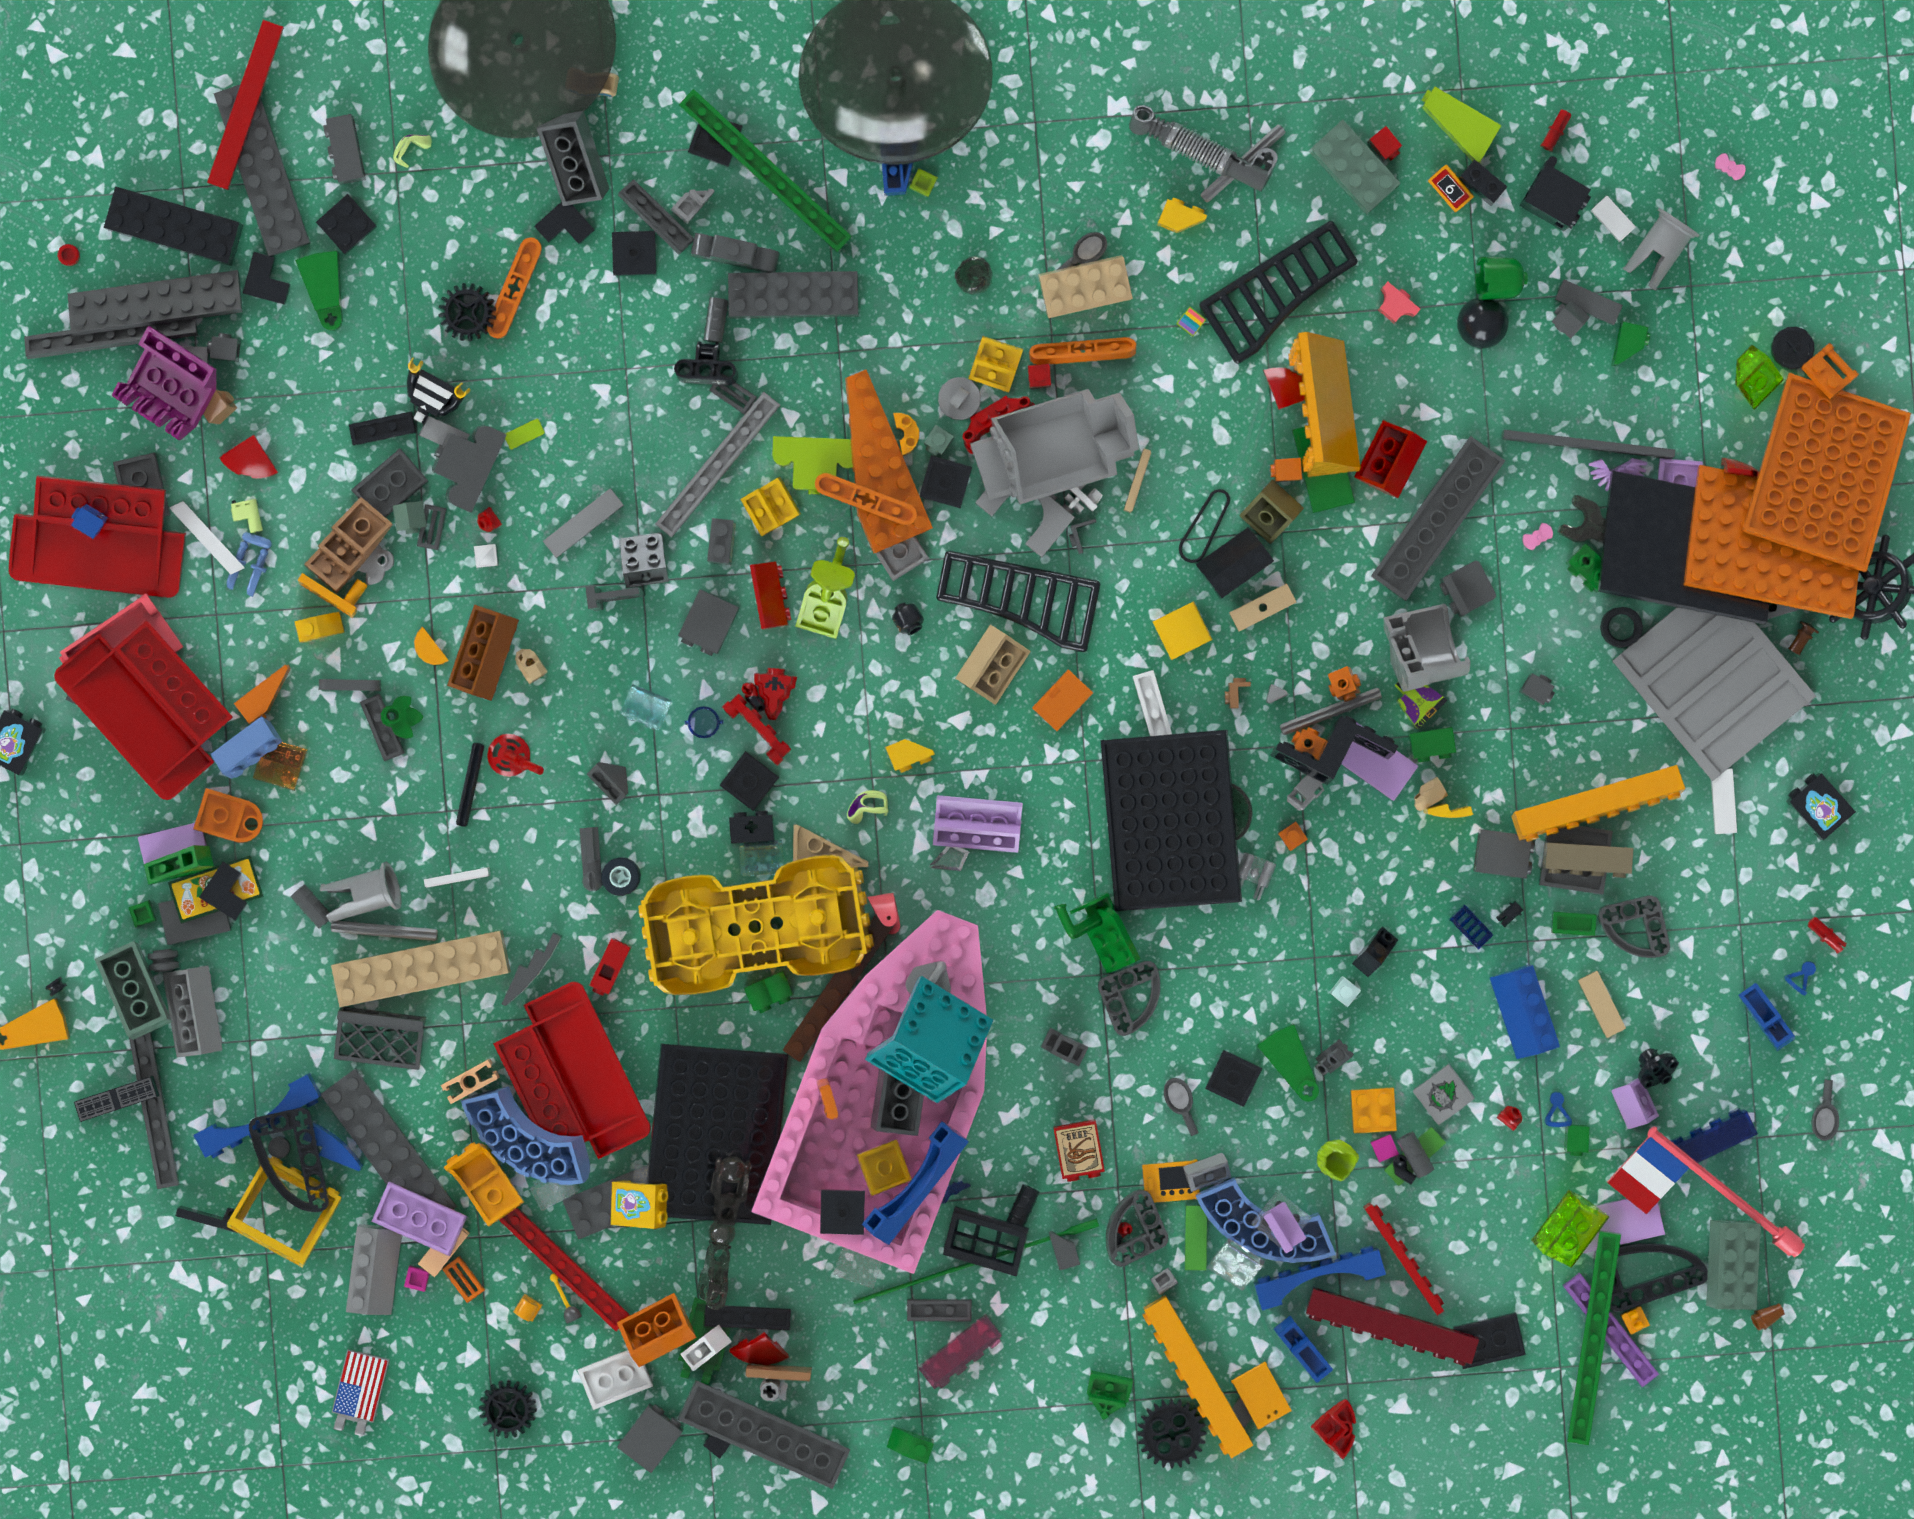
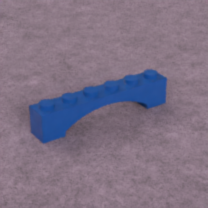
M309 1073L288 1084L290 1089L287 1095L267 1115L300 1108L304 1105L309 1108L318 1103L317 1098L321 1096V1093L311 1074ZM277 1116L274 1120V1124L277 1125L281 1123L279 1118L283 1116ZM270 1117L266 1118L268 1123L261 1124L260 1121L257 1120L256 1125L253 1126L254 1130L257 1129L258 1132L261 1133L262 1131L260 1128L268 1125L269 1128H271ZM215 1123L193 1136L205 1158L210 1155L212 1158L223 1154V1148L228 1145L234 1148L243 1143L242 1138L247 1135L250 1136L249 1124L224 1128L217 1127Z
M941 1121L929 1137L931 1143L928 1153L914 1178L894 1199L879 1209L874 1208L862 1224L873 1236L888 1245L969 1142L957 1130Z
M1367 1246L1361 1248L1360 1253L1346 1252L1341 1254L1340 1258L1336 1260L1326 1258L1320 1260V1264L1311 1266V1264L1299 1266L1298 1271L1291 1272L1289 1269L1279 1272L1277 1277L1270 1278L1269 1275L1257 1279L1258 1282L1254 1283L1260 1307L1262 1310L1283 1305L1282 1299L1291 1290L1305 1281L1318 1276L1332 1273H1351L1363 1276L1366 1281L1386 1275L1379 1249Z

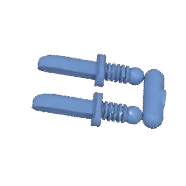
M245 532L242 535L244 541L240 543L237 556H235L242 565H246V561L242 559H244L248 543L263 547L260 550V555H258L256 565L251 564L250 567L254 570L247 587V594L253 597L262 572L266 573L267 569L263 568V564L267 559V549L272 546V542L269 539ZM240 571L233 574L229 573L227 579V587L233 590Z

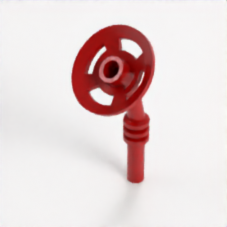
M500 735L491 742L488 748L487 758L489 765L499 775L511 777L522 773L524 770L532 771L538 775H542L544 772L543 767L530 761L529 746L525 740L517 735ZM507 739L515 740V741H517L521 746L518 747V746H517L516 744H514V743L507 742ZM499 743L502 747L498 751V757H493V750ZM507 746H512L516 750L508 749ZM504 760L506 762H509V765H506L501 761ZM499 763L502 767L510 768V771L501 770L496 765Z

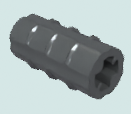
M715 297L709 298L703 340L722 343L723 334L725 333L726 314L728 312V300Z
M305 884L291 895L297 906L302 909L304 914L310 918L311 922L318 929L329 921L326 915L330 912Z
M1412 1131L1400 1137L1397 1142L1417 1178H1421L1431 1173L1434 1167L1426 1155L1425 1149L1422 1148L1420 1140L1417 1139Z

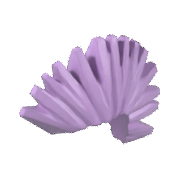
M1634 458L1614 469H1608L1602 459L1589 463V466L1598 467L1590 473L1594 475L1593 479L1602 478L1597 485L1601 487L1606 483L1605 491L1609 490L1612 471L1643 477L1644 475L1640 472H1646V469L1640 466L1647 465V462Z

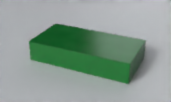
M1553 911L1551 933L1595 936L1597 915Z

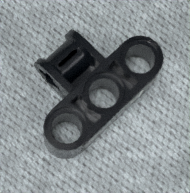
M698 341L695 360L681 359L674 366L677 378L683 383L728 386L734 384L738 379V372L734 364L728 361H719V342L715 344H702L701 341ZM682 368H690V372L688 374H680V370ZM706 368L712 370L708 376L701 375V372ZM725 370L733 371L730 377L722 376Z

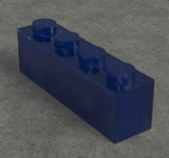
M1737 1108L1728 1113L1729 1116L1722 1120L1720 1117L1713 1119L1709 1122V1126L1703 1129L1697 1127L1689 1131V1136L1684 1138L1678 1136L1670 1141L1699 1163L1758 1135L1748 1112Z

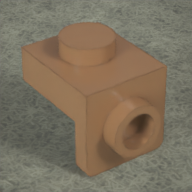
M1233 678V683H1228V691H1225V704H1229V709L1239 708L1238 687L1251 686V682H1246V678Z

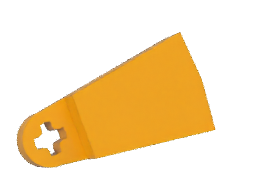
M57 998L0 1027L2 1036H7L4 1045L0 1042V1050L70 1039L66 1018Z

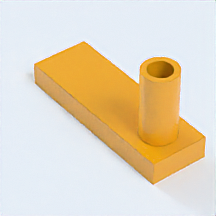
M303 573L298 579V583L351 618L357 613L355 604L367 588L364 582L357 579L344 599H342Z

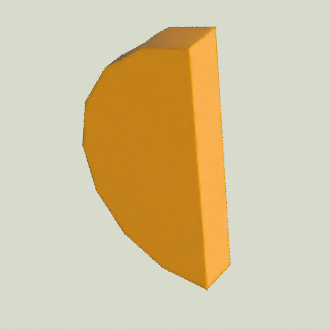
M422 627L417 632L414 640L415 651L418 657L432 665H441L448 662V658L425 628Z

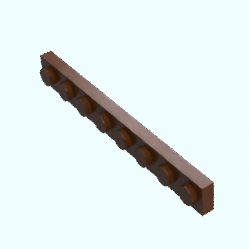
M877 914L871 920V925L868 926V934H872L874 947L871 948V952L865 954L858 967L834 974L783 1048L784 1052L800 1062L820 1034L823 1026L834 1014L893 928V926L887 927L883 925Z

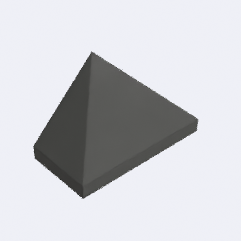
M598 762L587 773L590 779L615 805L628 794L626 767Z

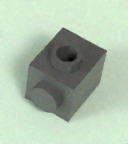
M1570 300L1566 305L1562 303L1554 311L1556 317L1552 320V323L1555 324L1557 330L1565 333L1571 339L1587 322L1590 316Z
M218 333V337L212 336V341H208L207 354H210V358L213 360L239 362L241 341L231 338L230 334Z
M1531 673L1519 692L1538 704L1544 705L1545 702L1549 703L1553 698L1555 692L1552 690L1555 686L1550 684L1552 680L1542 674L1538 677Z

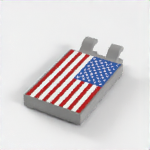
M351 1349L347 1350L332 1413L338 1414L334 1425L335 1430H344L347 1419L358 1422L355 1435L363 1436L365 1434L367 1422L373 1423L375 1421L390 1359Z

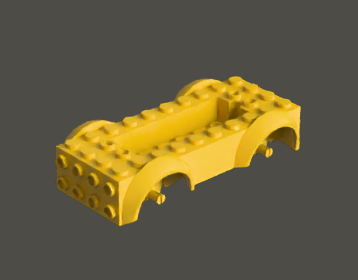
M821 855L787 863L776 871L774 878L771 880L723 887L714 876L692 875L657 884L647 892L644 900H641V905L638 906L640 918H644L645 926H642L643 939H647L648 947L645 948L647 961L650 960L651 969L648 970L650 982H654V986H657L667 994L692 995L728 988L733 984L736 974L741 972L787 966L793 974L814 976L843 972L858 967L865 954L871 952V948L874 947L873 936L868 934V926L871 923L869 913H865L864 905L867 904L866 892H862L861 884L864 883L862 870H858V866L851 867L840 856ZM773 917H780L783 920V926L780 929L772 928L771 920ZM753 920H757L761 924V929L757 933L752 932L749 928L750 922ZM732 923L738 924L741 928L737 936H732L728 932V927Z

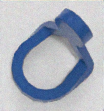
M1811 961L1804 962L1801 971L1784 976L1785 980L1804 996L1808 993L1806 991L1808 975H1813L1816 971L1815 964ZM1804 974L1801 989L1791 978Z
M1553 1092L1550 1095V1102L1553 1106L1544 1120L1545 1124L1551 1127L1572 1125V1119L1562 1107L1564 1096L1560 1092ZM1557 1106L1567 1121H1551V1116Z

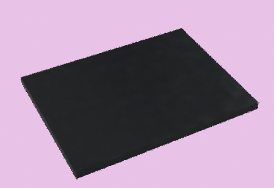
M1612 471L1610 475L1598 592L1764 625L1767 623L1769 602L1683 585L1695 487Z
M1228 730L1101 740L1115 911L1242 902Z
M660 1044L647 1184H667L668 1199L666 1212L668 1218L771 1225L772 1219L751 1211L780 1138L788 1054Z

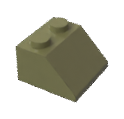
M1272 479L1239 516L1271 544L1304 508Z

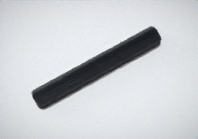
M480 743L472 744L456 819V825L466 827L468 825L484 751V745Z

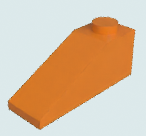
M289 665L281 667L234 703L249 724H252L261 716L265 719L267 718L265 714L270 711L291 669Z

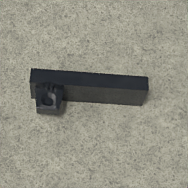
M184 1206L177 1208L175 1215L177 1217L237 1233L227 1227V1222L233 1214L234 1208H227L224 1217Z

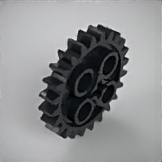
M1170 1398L1169 1404H1166L1164 1399H1161V1406L1154 1402V1410L1146 1408L1149 1415H1141L1145 1422L1138 1423V1426L1143 1430L1138 1431L1137 1435L1143 1437L1138 1440V1444H1145L1141 1451H1149L1146 1456L1147 1459L1154 1456L1155 1465L1160 1460L1162 1461V1468L1166 1466V1463H1169L1171 1469H1173L1174 1463H1178L1181 1468L1182 1461L1184 1460L1187 1464H1190V1456L1197 1459L1195 1451L1202 1452L1199 1444L1206 1443L1201 1436L1207 1435L1206 1431L1200 1430L1206 1426L1205 1422H1198L1202 1416L1200 1414L1194 1415L1197 1409L1192 1408L1189 1410V1402L1182 1406L1181 1399L1177 1401V1404H1174L1172 1398ZM1182 1415L1185 1417V1421L1181 1425H1176L1173 1423L1174 1417ZM1162 1421L1164 1428L1156 1431L1152 1428L1153 1423ZM1186 1427H1190L1189 1431L1176 1432ZM1173 1428V1431L1176 1432L1174 1438H1171L1170 1435H1165L1169 1433L1168 1429ZM1156 1435H1165L1156 1440L1153 1439ZM1182 1436H1188L1191 1438V1441L1188 1445L1182 1446L1179 1444V1439ZM1161 1442H1168L1170 1448L1167 1451H1160L1158 1446Z

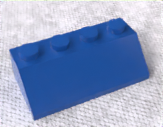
M1528 964L1489 978L1516 1059L1541 1054L1560 1047L1533 965Z

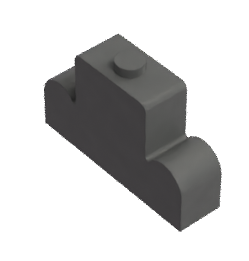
M695 233L691 256L764 273L776 272L780 256L778 251L758 247L755 243L720 235H714L713 237L700 233Z
M480 425L474 429L472 434L474 442H470L452 433L447 434L443 445L439 444L434 456L437 458L432 467V472L455 482L446 491L448 502L472 513L507 434L485 425Z

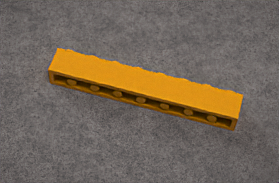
M1674 765L1515 811L1511 817L1519 841L1526 839V842L1538 839V835L1544 833L1547 836L1559 832L1558 829L1566 827L1567 830L1577 828L1579 823L1587 821V824L1599 821V817L1607 815L1608 818L1618 816L1620 811L1623 810L1633 812L1640 809V806L1644 804L1653 806L1659 804L1661 799H1677L1681 797L1680 794L1685 790V786L1678 766Z
M1164 1295L1143 1307L1145 1313L1142 1316L1148 1326L1151 1324L1154 1326L1156 1332L1153 1334L1158 1343H1164L1167 1349L1164 1353L1169 1362L1174 1361L1178 1367L1175 1372L1181 1381L1185 1380L1189 1387L1186 1388L1189 1396L1192 1400L1196 1398L1199 1406L1197 1409L1202 1418L1207 1417L1211 1423L1208 1425L1210 1432L1214 1437L1218 1435L1221 1443L1218 1445L1223 1454H1229L1233 1458L1252 1447L1253 1443L1239 1422L1230 1403L1167 1296Z

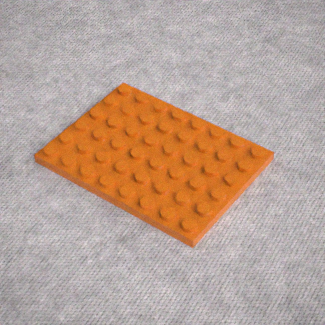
M1789 373L1786 377L1742 532L1866 572L1911 413L1843 390L1829 399L1812 380Z
M1699 465L1695 485L1684 586L1848 619L1854 617L1859 570L1742 532L1757 476L1748 477L1725 474L1724 469Z

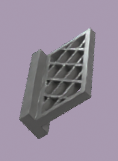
M585 587L588 609L593 611L603 610V602L645 597L644 590L638 587L602 593L598 587Z
M345 1006L340 1007L337 1015L338 1024L334 1059L415 1070L420 1069L426 1017ZM343 1022L351 1023L356 1031L347 1036L342 1030ZM366 1026H373L377 1034L368 1039L362 1029ZM388 1028L394 1029L399 1035L391 1042L383 1034ZM409 1031L419 1032L418 1040L412 1045L404 1036ZM356 1033H359L366 1041L358 1048L350 1040ZM380 1035L387 1045L378 1051L371 1041ZM400 1038L408 1046L401 1053L392 1045ZM346 1041L354 1050L349 1055L339 1054L340 1046ZM367 1044L375 1052L370 1058L364 1057L359 1051ZM390 1047L396 1057L392 1060H385L381 1052ZM411 1050L416 1056L415 1064L407 1063L402 1055Z

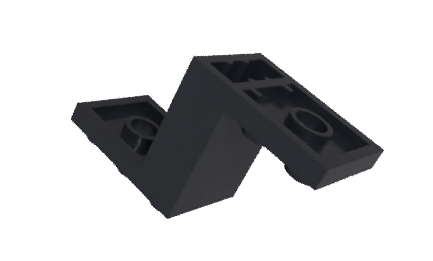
M1341 716L1333 724L1317 760H1314L1315 757L1310 753L1304 751L1300 753L1294 750L1295 746L1285 741L1283 743L1279 742L1273 748L1270 756L1328 785L1334 779L1352 742L1387 760L1395 754L1398 745L1394 744L1395 741L1390 737L1383 736L1382 738L1375 734L1376 731L1368 726L1361 727L1357 725V721L1353 718Z

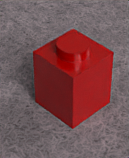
M1387 126L1368 140L1370 146L1383 162L1387 159L1392 161L1400 154L1399 149L1402 145Z
M1049 364L1028 366L1029 389L1051 387Z

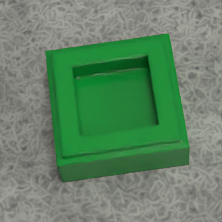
M150 900L128 907L135 928L157 921Z

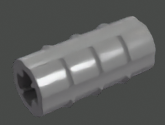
M764 1379L762 1381L760 1395L765 1401H774L779 1397L781 1393L780 1381L778 1379ZM769 1385L774 1389L773 1392H769L767 1388Z

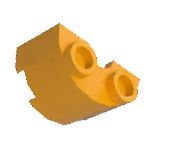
M893 413L897 430L899 429L904 432V437L899 441L902 455L906 456L916 448L919 442V428L909 415Z

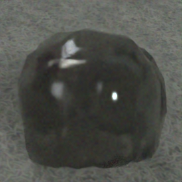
M972 256L962 261L955 271L954 278L956 284L964 293L975 295L977 293H985L991 286L993 272L990 264L984 258Z

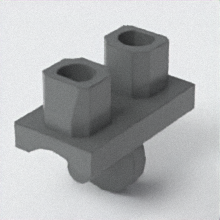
M1338 1039L1315 1058L1318 1061L1315 1068L1322 1075L1328 1072L1331 1074L1351 1059L1354 1054L1348 1051V1046Z

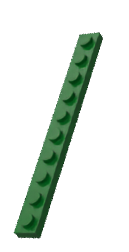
M693 89L682 100L679 106L833 250L838 252L852 237L699 93Z
M1599 1230L1567 1442L1589 1445L1620 1246V1233Z

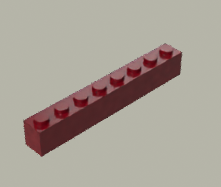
M1316 1287L1312 1288L1306 1308V1314L1312 1320L1321 1322L1322 1319L1330 1321V1325L1342 1328V1325L1351 1327L1350 1331L1357 1334H1363V1331L1371 1333V1337L1383 1341L1384 1338L1392 1340V1344L1404 1347V1344L1413 1346L1412 1350L1425 1353V1350L1433 1352V1356L1445 1360L1446 1357L1454 1359V1363L1466 1366V1363L1472 1364L1479 1338Z

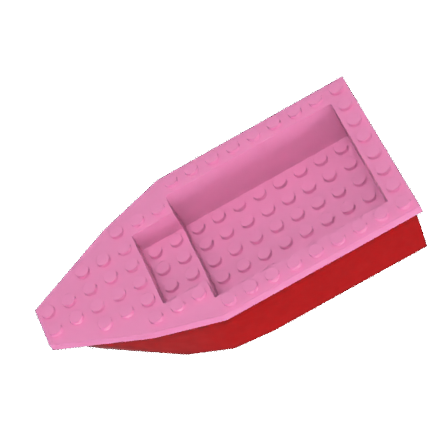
M936 910L867 973L821 1029L751 1211L912 1274L915 1273L960 1154L889 1245L873 1236L865 1227L864 1235L820 1234L821 1189L865 1191V1221L874 1208L879 1209L890 1202L910 1181L871 1196L857 1159V1154L897 1139L910 1176L913 1179L928 1153L931 1143L929 1137L941 1121L967 1138L984 1093L987 1037L965 1086L938 1103L924 1096L918 1136L879 1132L871 1128L879 1068L866 1061L865 1058L869 1051L893 1036L911 995L907 991L905 983L913 968L938 961L945 962L951 986L950 993L987 1016L978 925L940 910ZM827 1078L838 1111L837 1119L835 1117L833 1120L827 1118L823 1111L824 1106L816 1082L820 1079Z

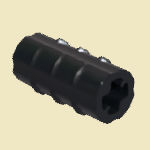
M1022 1184L1006 1221L1025 1227L1040 1191Z

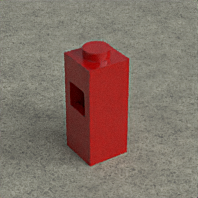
M611 938L589 986L593 987V992L602 996L605 993L608 995L611 993L632 948L631 946Z

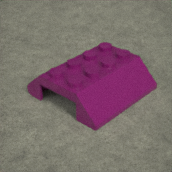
M148 326L138 344L145 349L128 382H118L112 397L126 406L136 400L132 410L138 412V414L150 422L155 423L158 427L163 426L172 418L166 425L165 432L171 434L177 440H182L197 427L216 391V369L153 327Z

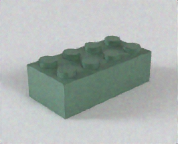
M1344 120L1340 121L1309 151L1366 215L1401 184Z
M132 941L95 958V962L129 1038L134 1040L172 1022L138 943Z
M1710 1220L1706 1306L1715 1309L1757 1310L1760 1223L1753 1221Z

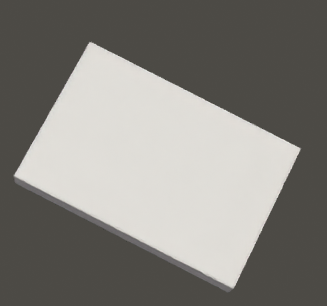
M628 1350L577 1370L593 1410L653 1387L646 1365L638 1367Z

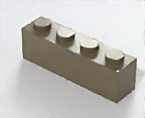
M1545 842L1543 868L1549 869L1548 873L1561 874L1562 870H1570V874L1583 875V871H1592L1591 876H1604L1605 872L1613 873V877L1626 878V874H1632L1634 848Z

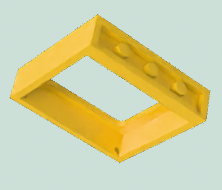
M274 1156L269 1158L278 1177L306 1191L304 1177L301 1175L302 1172L292 1166L290 1169L283 1166V1162ZM260 1165L227 1222V1227L303 1268L339 1206L342 1197L338 1196L340 1194L338 1191L328 1187L329 1205L322 1211L301 1250L297 1252L243 1222L268 1179ZM309 1178L311 1186L317 1187L320 1185L321 1182L317 1179ZM323 1188L311 1190V1195L316 1193L317 1198L321 1199L319 1192H324Z

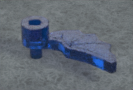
M962 1181L958 1183L953 1182L952 1185H948L941 1204H945L951 1195H957L971 1185L968 1183L964 1184Z

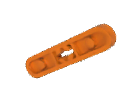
M530 237L522 241L494 306L496 311H492L491 314L496 316V320L489 318L488 321L493 324V328L487 326V331L493 338L500 339L507 335L542 252V246L535 238ZM517 278H520L518 281L520 291H515L512 299H509L511 295L509 285H514Z
M1123 337L1037 344L1030 348L1029 358L1036 365L1127 359L1136 354V342L1131 338Z
M828 473L820 474L815 480V488L825 496L901 525H911L917 519L916 509L908 503ZM866 493H869V498L876 501L877 504L867 503L866 506L862 505L863 501L855 497V495L865 496Z

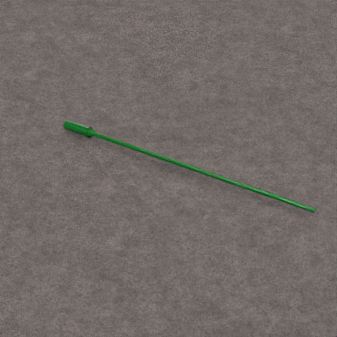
M1096 1218L1075 1226L1071 1225L1066 1231L1057 1233V1235L1061 1237L1065 1235L1075 1236V1234L1099 1227V1223ZM1048 1236L1027 1243L1025 1248L1050 1241L1051 1238ZM1005 1250L999 1252L996 1258L1013 1253V1251ZM965 1263L855 1299L853 1302L857 1304L976 1264Z

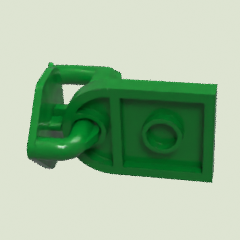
M1108 892L1070 910V914H1073L1085 908L1088 914L1086 919L1073 925L1067 913L1066 904L1054 907L1067 935L1071 939H1076L1086 933L1088 934L1107 974L1141 959L1121 918L1114 911ZM1101 901L1103 906L1098 907L1097 902Z

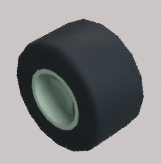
M623 857L610 860L604 866L601 875L605 889L616 896L632 893L637 889L641 878V873L636 863Z

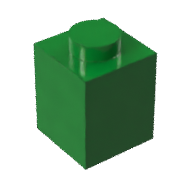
M1575 1124L1566 1126L1564 1150L1570 1152L1571 1156H1583V1152L1588 1153L1590 1127Z

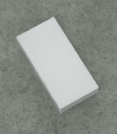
M1608 196L1590 210L1618 242L1636 228Z

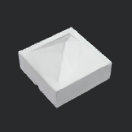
M496 544L474 546L476 568L498 566Z

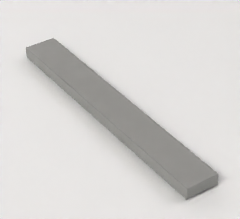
M763 392L655 525L672 538L781 405Z

